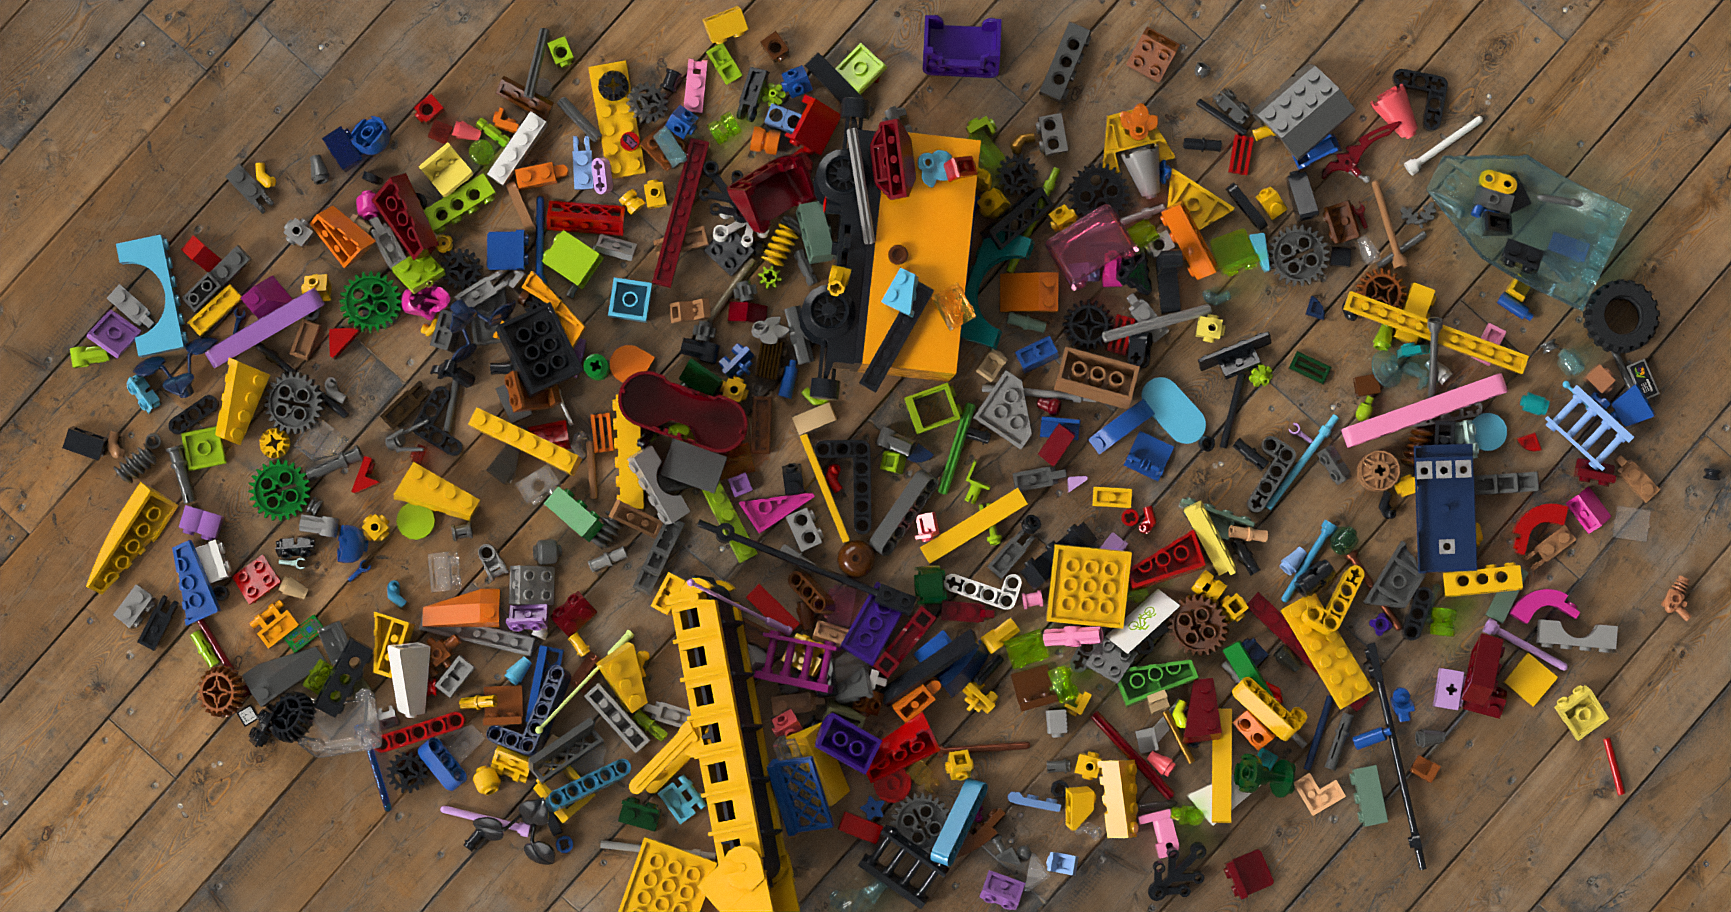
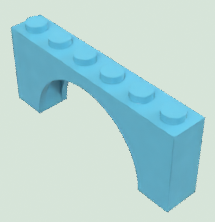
M156 235L116 244L119 263L138 264L149 268L160 279L165 291V308L159 322L149 332L135 337L138 356L143 358L185 349L186 343L189 341L187 333L183 332L182 325L185 324L183 314L179 312L178 306H181L180 297L175 293L174 287H177V281L171 273L173 262L171 257L168 258L167 250H170L168 239H165L162 235Z

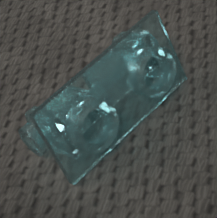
M664 126L653 135V138L674 168L680 162L684 163L688 160L687 154L678 145L671 133L672 130Z

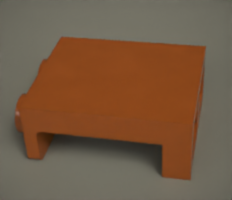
M511 371L504 376L505 386L510 397L509 403L512 406L513 413L554 408L562 403L558 385L529 398L517 375V371Z

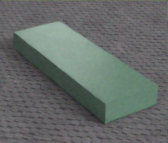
M1521 569L1522 584L1528 574L1523 569ZM1506 574L1504 575L1501 583L1507 581ZM1520 590L1497 592L1485 615L1503 624Z

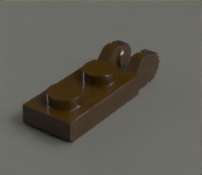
M418 381L410 390L404 392L380 415L392 430H395L431 394V391L428 389L418 399L412 395L422 387L423 383L421 381Z

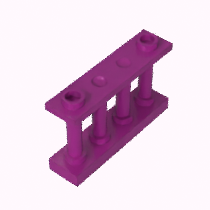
M770 630L769 633L763 632L762 636L770 637L764 668L761 671L755 670L754 678L832 693L833 686L828 685L827 676L832 651L841 652V648L835 647L836 643L825 641L824 644L780 636L781 632ZM778 639L788 641L783 671H780V675L773 674L772 670ZM796 643L807 645L801 675L798 676V679L792 678V673H790ZM814 647L825 649L820 677L817 679V682L809 681L810 677H808Z

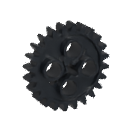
M1100 162L1098 168H1095L1093 163H1091V169L1084 166L1085 172L1082 173L1078 170L1079 177H1072L1076 181L1075 184L1069 183L1073 187V190L1067 192L1073 194V197L1068 199V201H1074L1071 209H1078L1076 215L1082 213L1081 220L1088 217V223L1095 219V223L1098 225L1099 220L1102 219L1103 223L1106 224V218L1113 222L1114 214L1120 217L1118 211H1125L1122 204L1129 203L1124 200V197L1130 196V194L1125 193L1129 186H1123L1127 179H1120L1122 172L1115 174L1116 167L1109 170V164L1105 168H1102V163ZM1094 175H1099L1101 178V183L1097 186L1091 184V177ZM1108 179L1109 182L1101 192L1103 197H1098L1092 208H1089V204L1096 196L1094 193L1095 189L1100 190L1104 181ZM1111 185L1117 188V193L1114 196L1107 194V188ZM1084 191H1088L1091 195L1090 200L1087 202H1083L1080 199V195ZM1100 201L1105 202L1107 205L1104 212H1098L1096 209V205Z

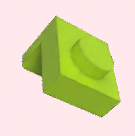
M987 116L980 120L978 117L968 122L969 126L966 127L969 136L987 127L991 136H994L996 134L995 129H997L992 118L988 119Z

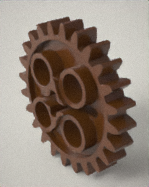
M1197 593L1193 595V599L1190 595L1186 596V600L1180 599V607L1171 614L1173 615L1172 617L1168 618V621L1172 622V624L1167 626V628L1173 629L1169 636L1176 637L1173 643L1179 641L1178 648L1180 649L1184 646L1185 653L1191 650L1192 656L1197 651L1199 656L1204 655V651L1207 655L1211 654V649L1214 652L1217 651V646L1221 647L1224 644L1222 640L1225 641L1228 638L1225 633L1230 631L1228 628H1225L1230 622L1224 621L1228 614L1221 613L1224 607H1217L1219 601L1213 604V597L1206 600L1205 594L1200 599ZM1201 609L1207 612V617L1201 615ZM1183 615H1187L1190 618V623L1184 621ZM1207 627L1214 630V635L1208 633ZM1190 633H1194L1196 635V641L1191 639Z

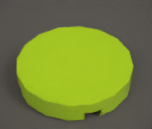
M407 503L398 512L396 522L402 535L409 539L419 540L427 537L434 529L435 516L429 508Z

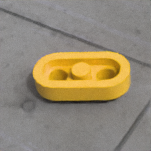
M1493 170L1483 171L1478 179L1481 187L1512 195L1517 188V181L1514 177ZM1487 176H1490L1492 178L1491 182H1488L1486 180ZM1509 182L1511 186L1505 187L1504 183Z

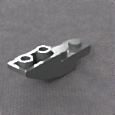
M237 245L211 272H207L182 299L194 312L198 311L225 288L252 258L240 245Z

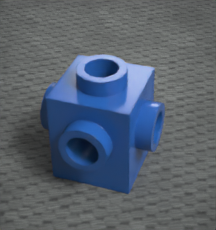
M802 65L781 74L784 80L781 82L785 93L789 92L791 98L801 96L813 90Z
M679 105L671 114L665 127L684 139L688 134L692 135L698 127L695 124L699 117L682 105Z

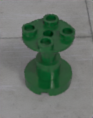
M1244 754L1240 757L1242 758L1241 762L1235 766L1234 782L1236 785H1239L1241 792L1253 793L1260 785H1266L1268 782H1270L1272 793L1278 798H1283L1294 792L1296 766L1288 760H1279L1274 765L1272 771H1270L1267 766H1263L1261 759L1257 755Z

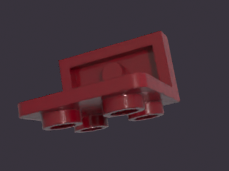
M1259 849L1224 863L1226 866L1223 869L1227 879L1231 878L1233 886H1231L1233 894L1241 900L1274 883L1263 854Z

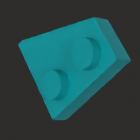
M1415 342L1403 344L1396 351L1397 359L1429 354L1430 345L1415 346Z

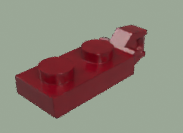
M942 601L941 620L979 623L984 622V617H995V610H985V605L980 603Z

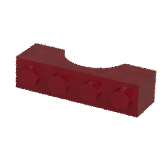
M921 606L873 667L889 678L935 621L936 617Z

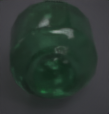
M1350 526L1339 527L1330 538L1332 550L1339 555L1349 554L1359 541L1356 530Z

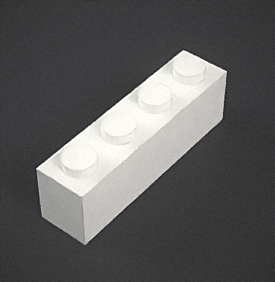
M530 111L487 175L503 187H506V184L515 174V169L519 168L547 128V122Z

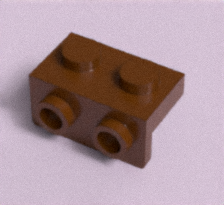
M1350 200L1324 207L1323 217L1325 222L1329 224V236L1335 244H1341L1361 237Z

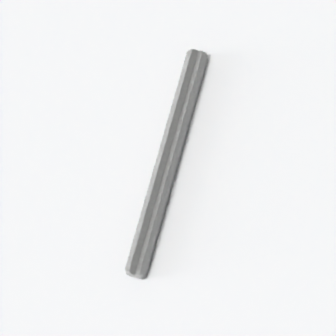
M857 128L847 129V137L863 239L865 244L875 243L858 130Z
M1209 304L1105 331L1102 333V338L1104 342L1113 341L1195 319L1200 316H1206L1211 314L1212 310Z

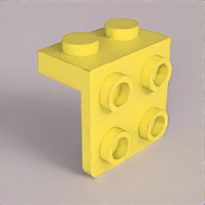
M448 142L418 166L443 197L452 194L473 175L472 170Z

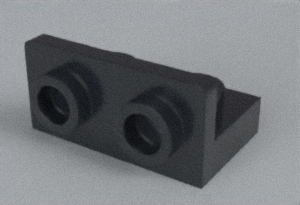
M1508 238L1500 261L1507 267L1514 268L1515 266L1521 268V271L1526 274H1537L1545 251Z

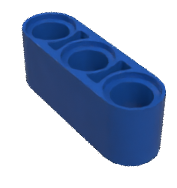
M432 737L418 748L420 758L447 790L453 791L466 782V772L439 739Z

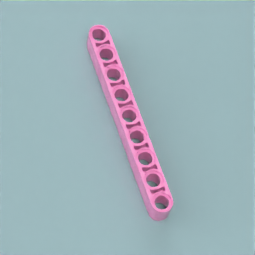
M1502 373L1351 425L1342 429L1341 432L1347 448L1504 394L1508 392V388Z

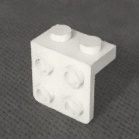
M213 540L208 542L209 544L195 548L210 584L231 577V566L224 556L226 553L225 547L219 540Z

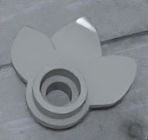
M770 317L765 321L755 322L751 332L754 337L760 338L763 343L775 344L778 339L785 337L790 330L785 326L779 325L780 317Z

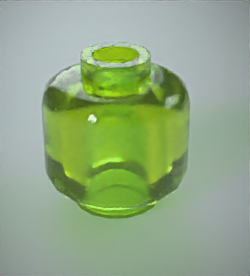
M477 140L471 144L469 155L475 164L485 166L493 160L495 151L488 141Z

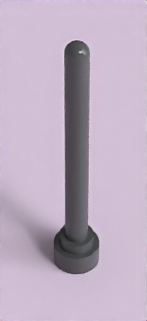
M1430 317L1427 319V328L1431 332L1428 398L1436 396L1438 335L1443 328V319L1440 317Z

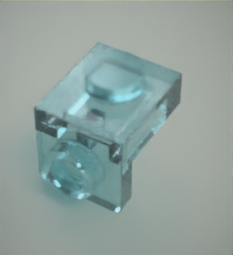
M1409 362V364H1404L1401 373L1419 378L1416 389L1421 390L1422 387H1426L1429 376H1426L1427 371L1420 369V365Z

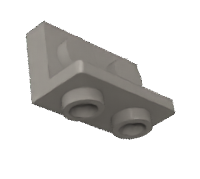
M136 584L113 615L126 624L129 629L137 628L143 621L142 616L146 611L149 612L154 607L155 603L153 601L156 598Z

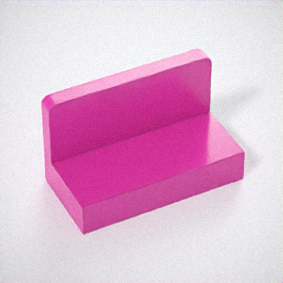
M1589 486L1565 503L1588 534L1611 518L1610 513Z

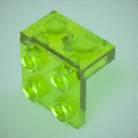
M1244 228L1216 237L1210 241L1222 276L1228 275V277L1237 275L1239 274L1238 270L1243 268L1246 271L1257 267L1256 264L1260 261L1258 254L1254 253L1247 231Z

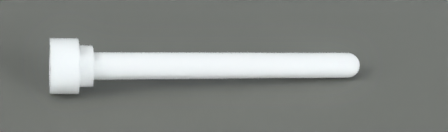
M1481 116L1476 117L1418 159L1414 158L1405 162L1406 170L1412 176L1418 173L1422 164L1481 124L1483 118Z

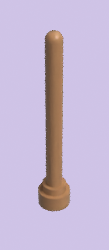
M1375 180L1372 182V187L1393 251V268H1404L1409 265L1407 257L1401 254L1380 184Z

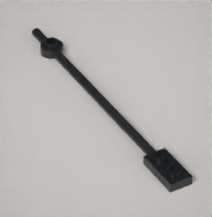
M699 519L697 527L715 533L716 539L721 543L726 544L732 540L874 595L876 596L874 603L909 617L917 599L915 596L882 583L879 589L764 545L736 534L734 527L729 523H722L716 526ZM723 530H728V531H729V534H728V535H724V534L722 533V531H723Z
M1375 642L1367 644L1368 648L1364 650L1366 659L1371 660L1372 667H1369L1371 679L1375 678L1386 728L1390 727L1392 730V735L1388 737L1411 832V837H1408L1409 846L1415 850L1419 870H1424L1427 867Z

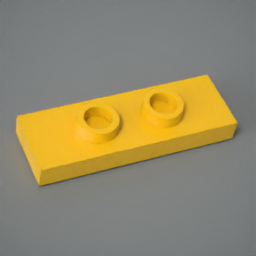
M229 284L187 323L202 337L241 301L242 296Z

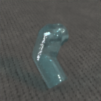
M1206 289L1202 293L1204 301L1214 306L1232 299L1228 290L1219 295L1210 289Z

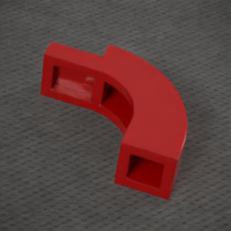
M1543 504L1533 507L1521 515L1512 530L1513 534L1519 535L1513 543L1514 554L1525 555L1530 533L1538 524L1551 523L1563 526L1569 507L1560 504Z

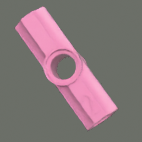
M1066 626L1063 629H1046L1043 633V641L1045 646L1065 645V647H1080L1082 644H1099L1103 641V631L1100 626Z

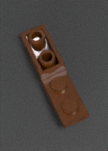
M1000 807L998 809L993 808L988 813L987 817L989 819L984 824L980 822L973 829L975 831L974 834L968 831L957 857L976 850L998 833L993 826L1006 814Z

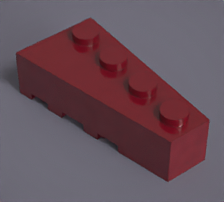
M406 173L390 177L373 197L372 201L413 260L429 256L439 243Z

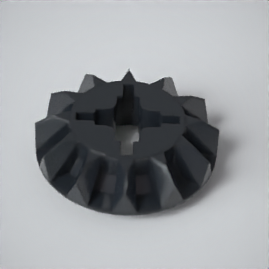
M612 70L604 73L599 79L598 89L605 99L618 101L627 94L629 83L624 74ZM612 78H614L616 84L621 85L615 88L614 94L611 87L607 86L611 84Z

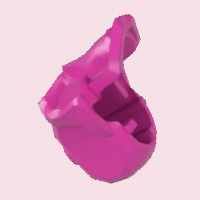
M433 284L430 288L425 287L416 294L406 289L402 295L401 306L405 313L421 316L432 321L437 312L442 311L449 305L450 296L443 288L437 287L436 284Z

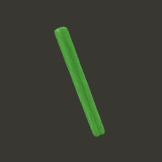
M967 402L965 404L939 485L938 492L941 494H948L975 410V405Z

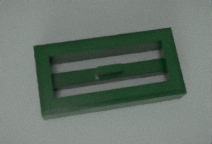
M1296 351L1288 369L1323 385L1332 367ZM1298 357L1326 369L1325 373L1297 360ZM1298 364L1323 377L1322 379H1320L1308 372H1305L1295 367L1294 365Z

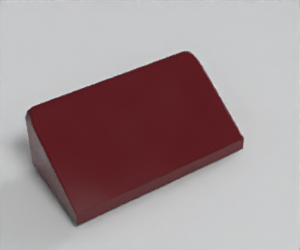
M1058 423L1038 452V455L1054 467L1074 439L1075 433Z

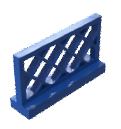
M813 756L781 761L780 758L772 759L766 768L788 836H795L798 832L833 828L834 822ZM802 763H809L810 772H806L799 766ZM783 766H789L794 769L792 775L786 773ZM796 771L806 777L803 783L793 777ZM807 779L815 783V790L805 785ZM790 781L800 787L797 793L790 789ZM801 789L811 794L809 800L799 795ZM813 796L821 801L822 805L820 808L810 802ZM795 799L806 804L802 810L795 806ZM807 806L817 812L814 817L804 812ZM820 813L826 817L827 823L818 821L816 819L817 815ZM800 817H805L806 819L811 821V823L809 825L802 826L800 822Z

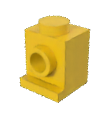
M1411 474L1401 477V482L1394 484L1397 494H1401V497L1415 493V477H1412Z

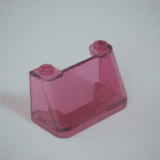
M1110 204L1097 208L1051 237L1045 243L1048 252L1074 291L1082 289L1087 285V276L1118 256L1129 259L1139 250L1120 216Z

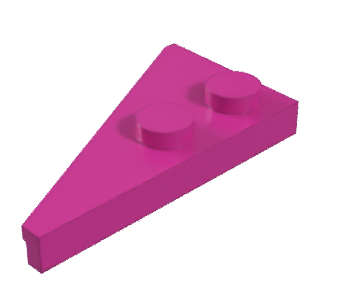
M813 493L741 501L739 505L760 534L815 496Z

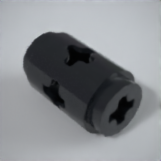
M1327 560L1318 561L1297 577L1294 585L1302 596H1312L1334 578L1333 576L1336 574L1335 569Z

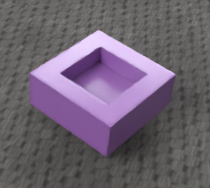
M746 472L728 479L735 498L753 491Z

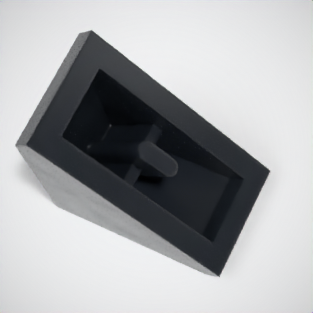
M1484 211L1481 217L1482 236L1513 235L1512 216Z

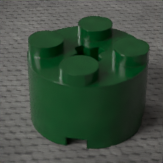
M939 565L915 567V570L918 571V574L914 575L915 596L920 598L917 604H941L943 600H946L947 592L946 588H943L942 581L945 580V569H940Z

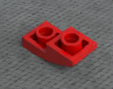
M844 811L838 826V830L874 844L877 843L883 828L881 824Z

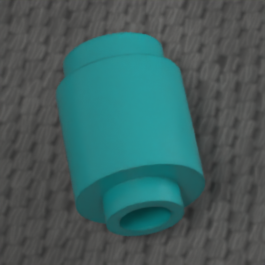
M1527 392L1526 395H1522L1519 405L1522 406L1523 411L1540 416L1541 414L1546 415L1550 401L1546 400L1545 397Z

